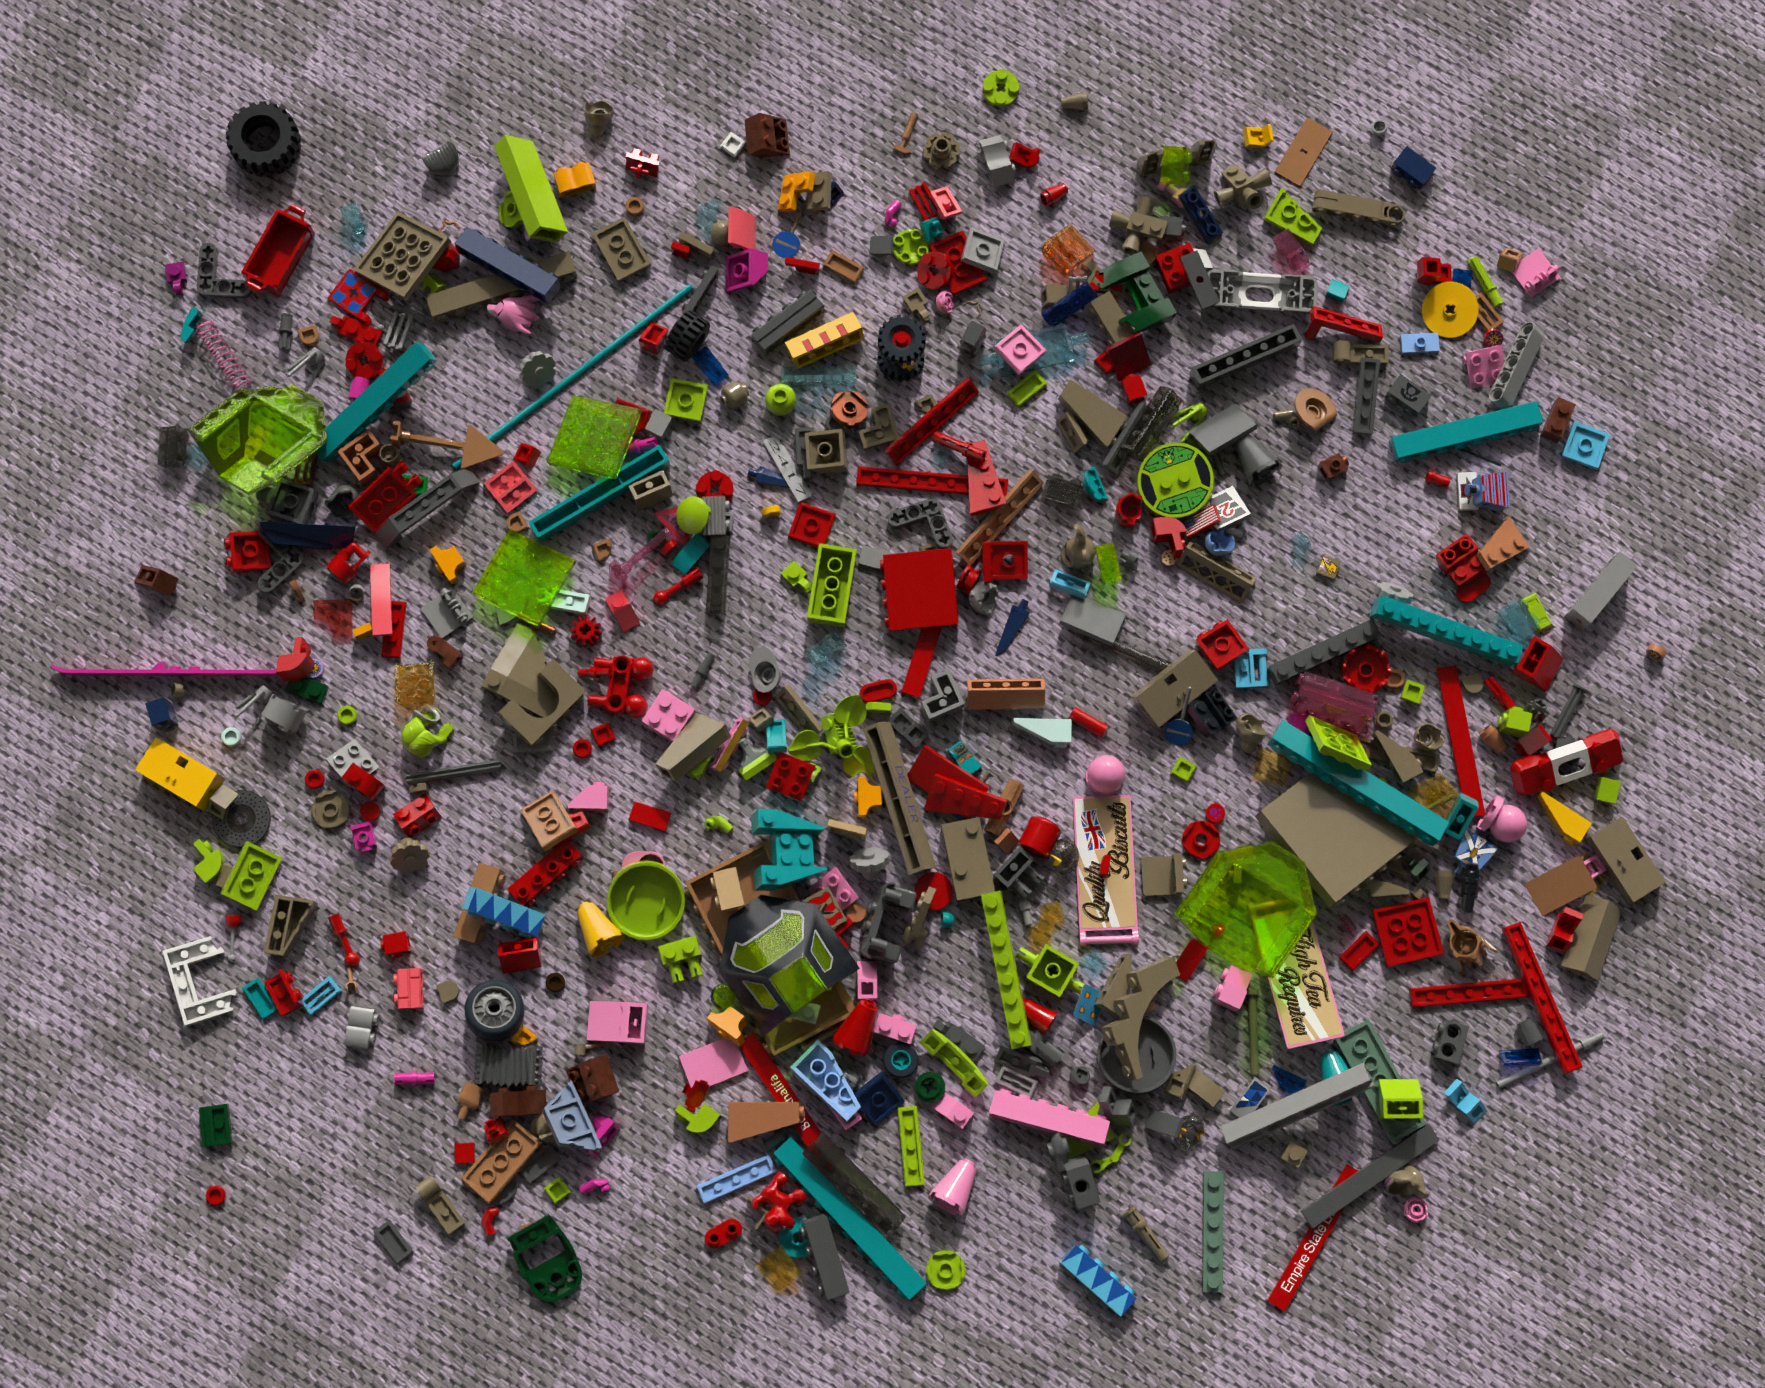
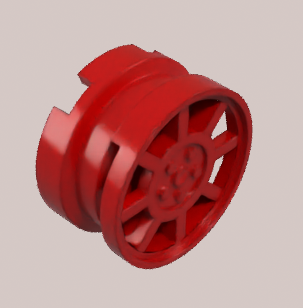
M967 565L956 588L959 590L963 589L966 594L970 595V591L977 583L982 572L978 569L974 570L972 566Z

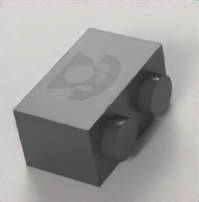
M1400 374L1385 395L1390 404L1403 408V412L1410 417H1417L1432 396L1402 374Z

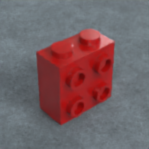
M1191 243L1161 253L1155 257L1154 262L1168 294L1191 286L1179 259L1194 252L1193 248H1196L1192 247ZM1200 278L1196 279L1198 283L1202 282Z

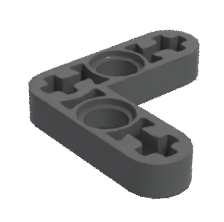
M212 243L203 244L199 252L197 290L200 295L219 298L249 297L252 294V290H244V293H241L240 290L233 289V284H235L236 288H242V285L246 286L247 281L216 279L218 250ZM208 248H211L213 251L209 256L211 261H207V254L205 253V251H208ZM211 266L212 272L207 275L204 274L203 268ZM202 278L207 279V284L210 287L206 292L201 288L205 287V280ZM224 284L230 287L227 293L220 292V287Z
M933 498L889 513L888 525L892 529H901L927 520L936 546L939 549L952 547V534L938 500ZM930 504H932L933 507H935V511H931V509H929ZM921 507L924 508L925 515H923ZM917 510L920 514L916 518H911L909 512ZM903 513H906L907 521H905ZM894 516H897L899 523L893 521ZM938 520L944 524L939 529L933 526V523ZM944 533L947 544L941 542L940 534Z
M258 529L260 538L281 558L257 582L258 590L266 594L273 591L300 566L303 556L293 546H286L285 549L278 550L269 541L268 536ZM290 547L292 550H290L289 553L292 556H298V563H291V557L288 554H286V556H283L282 554L287 552L288 548ZM276 567H283L285 575L282 577L277 576L274 572ZM271 573L272 577L278 582L275 583L273 580L269 584L271 588H262V580L268 581L271 578L268 574Z

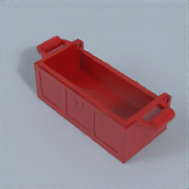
M291 204L284 211L276 209L241 271V274L247 281L246 288L258 294L265 290L280 297L315 234L311 225L304 222L306 210L294 204ZM289 211L294 212V213L300 215L301 218H300V219H299V218H296V217H294V216L288 214V212H289Z

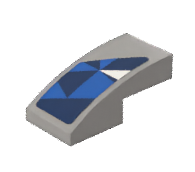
M1254 1077L1230 1111L1239 1118L1254 1112L1270 1091V1088Z

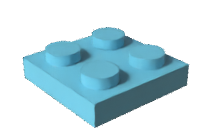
M1574 421L1561 457L1597 470L1610 434Z

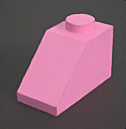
M594 782L593 785H588L568 804V809L570 811H608L609 787L605 786L603 782Z
M944 1093L940 1100L930 1105V1107L960 1129L964 1128L974 1112L947 1093Z

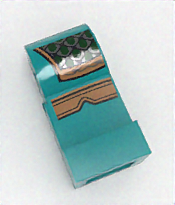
M961 741L947 750L956 765L971 775L976 774L982 769L981 764L976 761Z

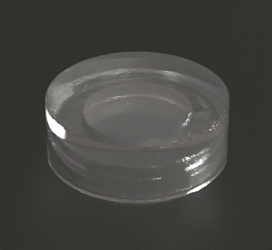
M260 907L257 911L253 912L252 920L255 925L266 927L270 924L272 913L269 909Z

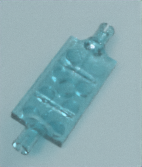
M1066 324L1029 332L1047 352L1024 372L1074 362L1072 348L1077 345L1090 343L1088 331L1071 335L1067 331ZM1004 338L993 340V347ZM995 350L992 353L977 355L980 367L996 363L1001 377L1017 374Z

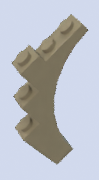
M1174 956L1163 957L1126 973L1128 985L1132 989V993L1114 1000L1115 1011L1120 1019L1101 1027L1102 1036L1107 1046H1115L1116 1055L1120 1059L1122 1072L1127 1080H1138L1143 1077L1138 1053L1139 1030L1150 1001L1167 982L1180 975Z

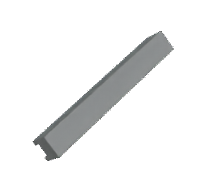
M1361 1063L1220 1126L1226 1143L1230 1144L1232 1150L1375 1087L1369 1074V1069L1364 1063Z

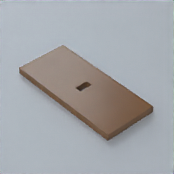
M1306 118L1276 168L1275 173L1301 186L1331 136L1332 131ZM1302 149L1306 151L1307 154H1303L1302 152H1300V150Z

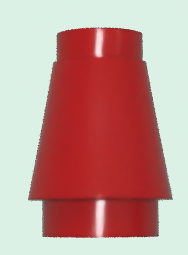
M1062 183L1043 189L1042 193H1040V199L1045 206H1053L1069 191L1067 186Z

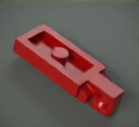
M332 315L329 321L331 325L338 327L337 332L342 336L356 342H369L377 346L383 334L382 331L346 316L341 319Z

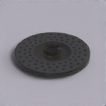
M237 790L235 792L238 793V797L229 806L228 815L222 820L213 814L212 824L220 840L229 846L243 848L246 841L257 844L265 837L271 824V812L266 801L258 794L248 790ZM241 814L246 817L242 824L237 820V817H240Z

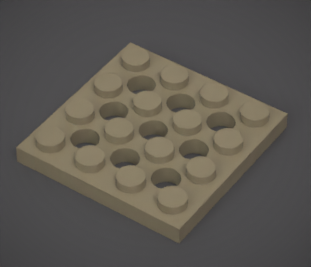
M397 211L354 268V271L399 297L408 300L452 241L447 236ZM404 232L402 236L398 237L399 233ZM426 245H429V247L426 250H423V248ZM415 260H418L416 264L412 265ZM391 268H394L391 273H388ZM403 275H407L405 279L401 280Z

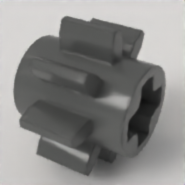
M1535 699L1534 702L1529 700L1523 710L1533 713L1531 722L1537 723L1539 720L1543 722L1549 713L1546 710L1547 704L1540 699Z

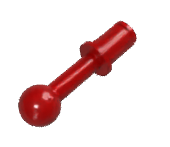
M696 568L686 576L682 575V580L666 591H657L653 596V600L657 605H665L670 596L685 587L690 589L691 585L703 579L704 576L699 568Z
M337 913L327 917L334 931L333 936H338L346 954L344 958L345 964L351 968L358 966L360 957L352 951L345 931L348 929H345L340 914Z

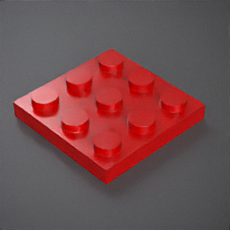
M1429 897L1372 910L1386 967L1444 954Z

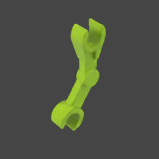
M1124 1133L1121 1134L1118 1138L1119 1144L1111 1156L1092 1161L1090 1166L1094 1163H1098L1100 1166L1099 1170L1093 1173H1099L1107 1165L1117 1162L1125 1146L1130 1145L1131 1137L1124 1144L1121 1141Z

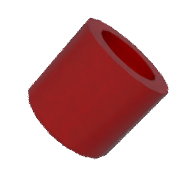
M1031 816L1017 845L1034 856L1048 860L1062 831L1058 825L1044 817Z

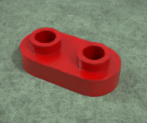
M728 1219L711 1228L705 1234V1243L710 1248H718L740 1236L742 1232L741 1223L736 1219ZM734 1225L736 1227L735 1232H729L728 1227ZM713 1234H716L718 1236L717 1242L711 1241V1236Z

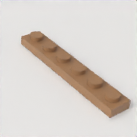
M1029 469L1005 496L1007 507L993 510L955 552L966 565L971 566L981 555L982 541H993L1044 484L1039 476Z

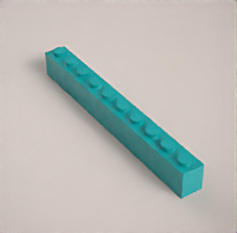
M1284 720L1276 727L1267 743L1273 751L1285 755L1291 762L1298 763L1304 767L1307 772L1315 774L1325 783L1337 787L1341 793L1348 794L1356 802L1368 806L1374 813L1381 814L1387 818L1390 823L1399 825L1408 834L1420 838L1424 844L1434 846L1438 843L1449 824V821L1363 769L1358 770L1347 762L1341 763L1333 756L1321 754L1312 737Z
M791 1137L773 1153L776 1156L774 1158L775 1162L781 1168L784 1165L789 1170L788 1176L794 1182L799 1180L803 1185L801 1190L808 1197L812 1194L816 1199L814 1204L821 1211L825 1209L830 1214L827 1218L835 1226L839 1224L844 1229L841 1233L849 1241L853 1239L857 1243L855 1248L862 1255L866 1253L871 1258L868 1262L876 1270L880 1268L885 1273L882 1277L890 1285L894 1283L898 1287L896 1292L903 1299L907 1297L910 1300L927 1284Z

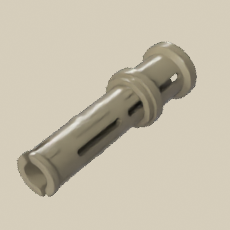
M1133 1205L1123 1212L1121 1216L1128 1220L1133 1231L1139 1233L1159 1262L1164 1260L1169 1255V1252L1166 1251L1147 1226V1219L1143 1218L1137 1211V1206Z

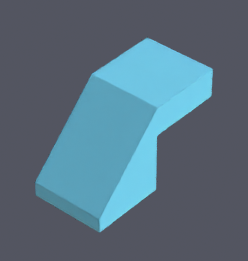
M1458 1079L1444 1092L1449 1101L1473 1124L1487 1111L1483 1103L1469 1093L1464 1084Z

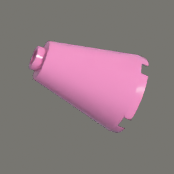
M964 1159V1161L959 1160L928 1195L929 1200L932 1202L935 1199L938 1202L936 1206L955 1216L958 1212L959 1217H962L977 1171L974 1167L975 1164L968 1159Z

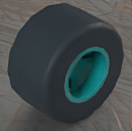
M895 1043L884 1054V1067L895 1078L911 1076L918 1066L917 1052L907 1043Z

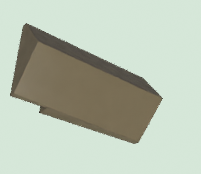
M1586 895L1580 909L1583 919L1574 932L1573 941L1565 952L1561 967L1598 981L1622 909L1609 900Z

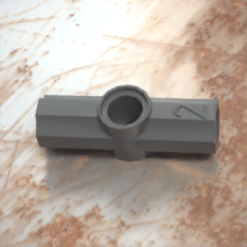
M1028 1026L1032 1045L1025 1046V1048H1029L1034 1055H1038L1050 1066L1054 1067L1064 1054L1049 1043L1043 1034Z

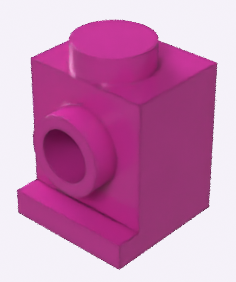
M365 822L350 826L356 850L362 851V853L373 851V847L377 846L372 823ZM366 834V840L361 841V835Z

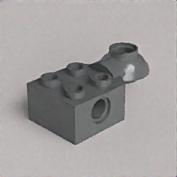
M1056 1133L1046 1146L1051 1161L1055 1160L1058 1170H1063L1060 1174L1063 1183L1069 1188V1191H1066L1069 1203L1077 1209L1100 1203L1101 1201L1087 1158L1078 1156L1067 1160V1157L1071 1156L1066 1138L1061 1139L1060 1134ZM1083 1181L1082 1187L1076 1189L1077 1182Z

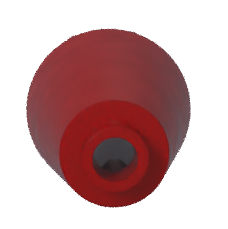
M865 999L857 1004L833 1035L832 1040L841 1049L847 1047L850 1049L849 1053L854 1055H867L870 1050L878 1012L876 1003L870 999Z

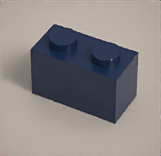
M1406 146L1394 161L1391 169L1395 176L1406 179L1409 186L1421 190L1434 174L1436 167Z
M162 697L145 703L151 725L159 731L170 732L175 729V726L179 725L173 704L166 698Z

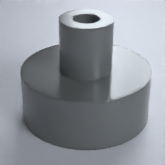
M1134 549L1130 554L1123 551L1120 558L1126 560L1124 566L1131 569L1139 552Z

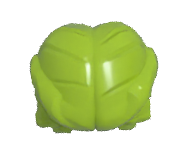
M430 711L422 714L428 719H435V716ZM416 715L403 727L401 742L411 754L423 758L428 756L437 745L446 743L454 727L449 723L444 724L439 733L433 735L428 730H425L424 726H427L429 723Z

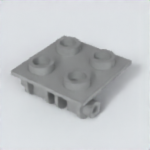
M452 587L442 589L439 596L420 608L442 639L473 618Z
M355 739L325 759L340 777L344 775L352 763H355L369 774L379 768L377 763ZM343 780L350 788H351V787H352L353 789L355 788V787H353L352 785H350L348 782H346L345 780Z

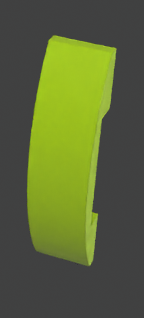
M932 1029L919 1042L932 1056L936 1054L963 1081L961 1085L975 1098L989 1085L986 1078L971 1059L952 1041L935 1029Z

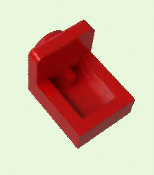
M1015 142L1012 145L1009 160L1026 169L1034 167L1039 162L1040 149H1030Z

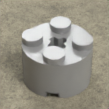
M272 694L262 712L261 719L269 724L278 725L277 728L284 732L294 734L297 732L307 711L286 699H280L278 695Z

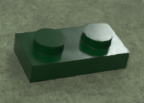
M303 677L299 680L288 681L285 691L322 704L329 686Z

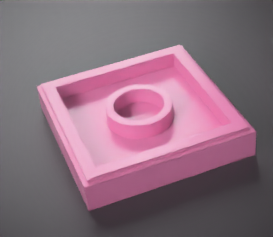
M1022 324L993 348L1018 375L1023 373L1047 352Z

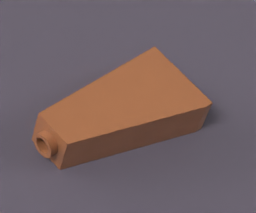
M728 1102V1142L738 1141L799 1123L801 1118L805 1117V1107L802 1106V1102Z

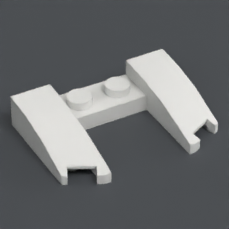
M211 936L163 951L185 1027L229 1013L234 1009L230 1007L231 997L236 996V989L202 1000H198L188 965L224 953L222 947L217 950L210 943L213 939Z

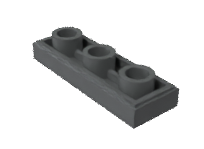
M1198 250L1180 257V262L1201 310L1218 304L1220 301ZM1200 278L1202 283H1198L1196 279Z

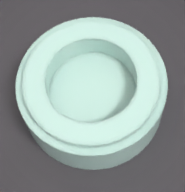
M229 727L223 731L221 739L225 745L235 747L241 742L242 736L239 730Z

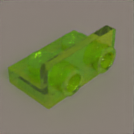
M1164 146L1160 184L1187 186V182L1190 180V171L1188 169L1189 163L1192 161V152L1187 147Z
M1114 543L1096 546L1095 550L1102 582H1110V585L1119 584L1122 577Z

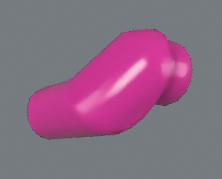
M593 1179L581 1185L579 1189L585 1195L597 1188L600 1189L601 1193H605L610 1190V1186L606 1179Z

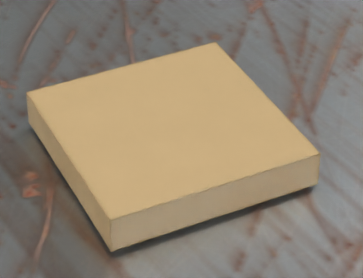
M829 819L827 825L828 832L861 840L866 839L867 828Z

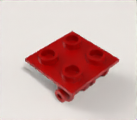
M779 752L766 788L802 801L816 765Z

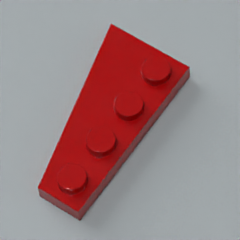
M936 773L932 780L924 810L1001 820L1008 800Z

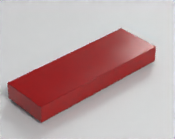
M391 601L393 635L383 636L381 657L401 659L407 602Z

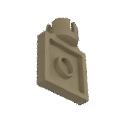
M928 887L926 893L922 892L912 922L906 927L903 935L905 944L908 945L912 940H915V948L923 947L928 931L923 926L936 891L935 888Z

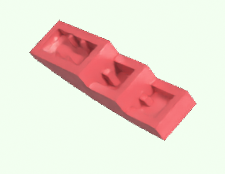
M390 563L370 565L373 637L393 635Z

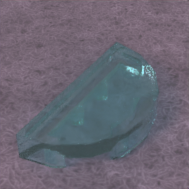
M712 199L701 204L697 211L698 226L708 235L722 202L719 199Z

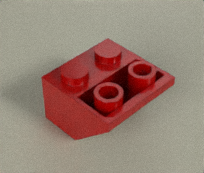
M1534 636L1529 640L1519 659V663L1515 665L1512 673L1546 692L1564 658L1550 644Z

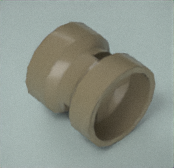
M386 444L380 449L379 455L385 465L392 467L400 462L401 455L394 445Z

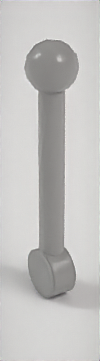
M378 325L377 329L387 334L388 330L385 329L384 325ZM405 341L404 348L409 349L411 344L409 341Z

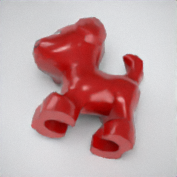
M781 1172L776 1173L770 1185L766 1186L760 1195L751 1202V1207L755 1211L758 1210L759 1203L761 1202L771 1206V1210L765 1214L763 1221L765 1227L774 1233L791 1230L794 1227L795 1222L789 1215L788 1210L791 1205L795 1207L802 1206L807 1199L805 1193L800 1189H796L789 1195L778 1190L782 1189L788 1182L787 1176Z

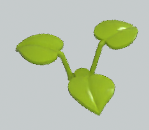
M858 694L847 696L835 708V720L839 723H844L845 739L838 741L836 747L819 742L820 738L816 732L804 730L793 739L788 748L789 754L801 760L811 761L821 755L822 750L820 746L832 749L834 752L838 751L840 756L844 758L843 769L848 775L855 777L859 772H865L872 779L874 763L870 750L863 746H858L854 749L849 741L847 725L852 727L859 726L866 718L867 711L861 696Z

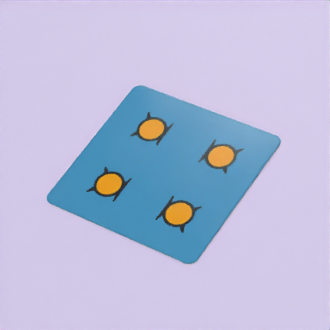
M1084 984L1073 1016L1095 1026L1101 1009L1094 1004L1101 991Z

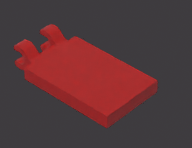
M403 461L399 462L394 470L388 467L348 506L375 534L390 516L402 509L417 495L414 489L422 482L416 473L409 481L402 476L409 469Z

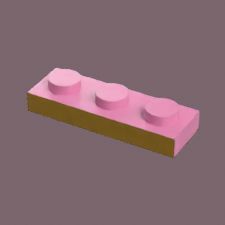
M743 718L736 719L729 732L731 737L720 747L709 767L715 772H721L727 768L730 755L736 752L739 746L738 741L748 731V721Z

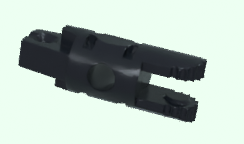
M1467 862L1462 876L1460 896L1463 897L1462 909L1465 913L1473 911L1474 900L1478 898L1480 881L1478 863Z

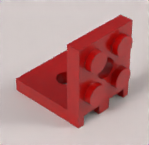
M982 541V580L988 582L991 579H1028V541ZM1008 554L1014 557L1013 564L1009 566L1003 562L1004 556Z

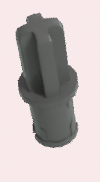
M289 313L281 314L280 329H278V348L282 351H289L291 335L293 334L291 330L293 315Z

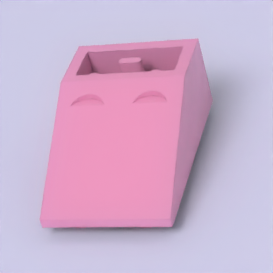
M590 1001L587 1040L645 1044L649 1005L632 1002Z

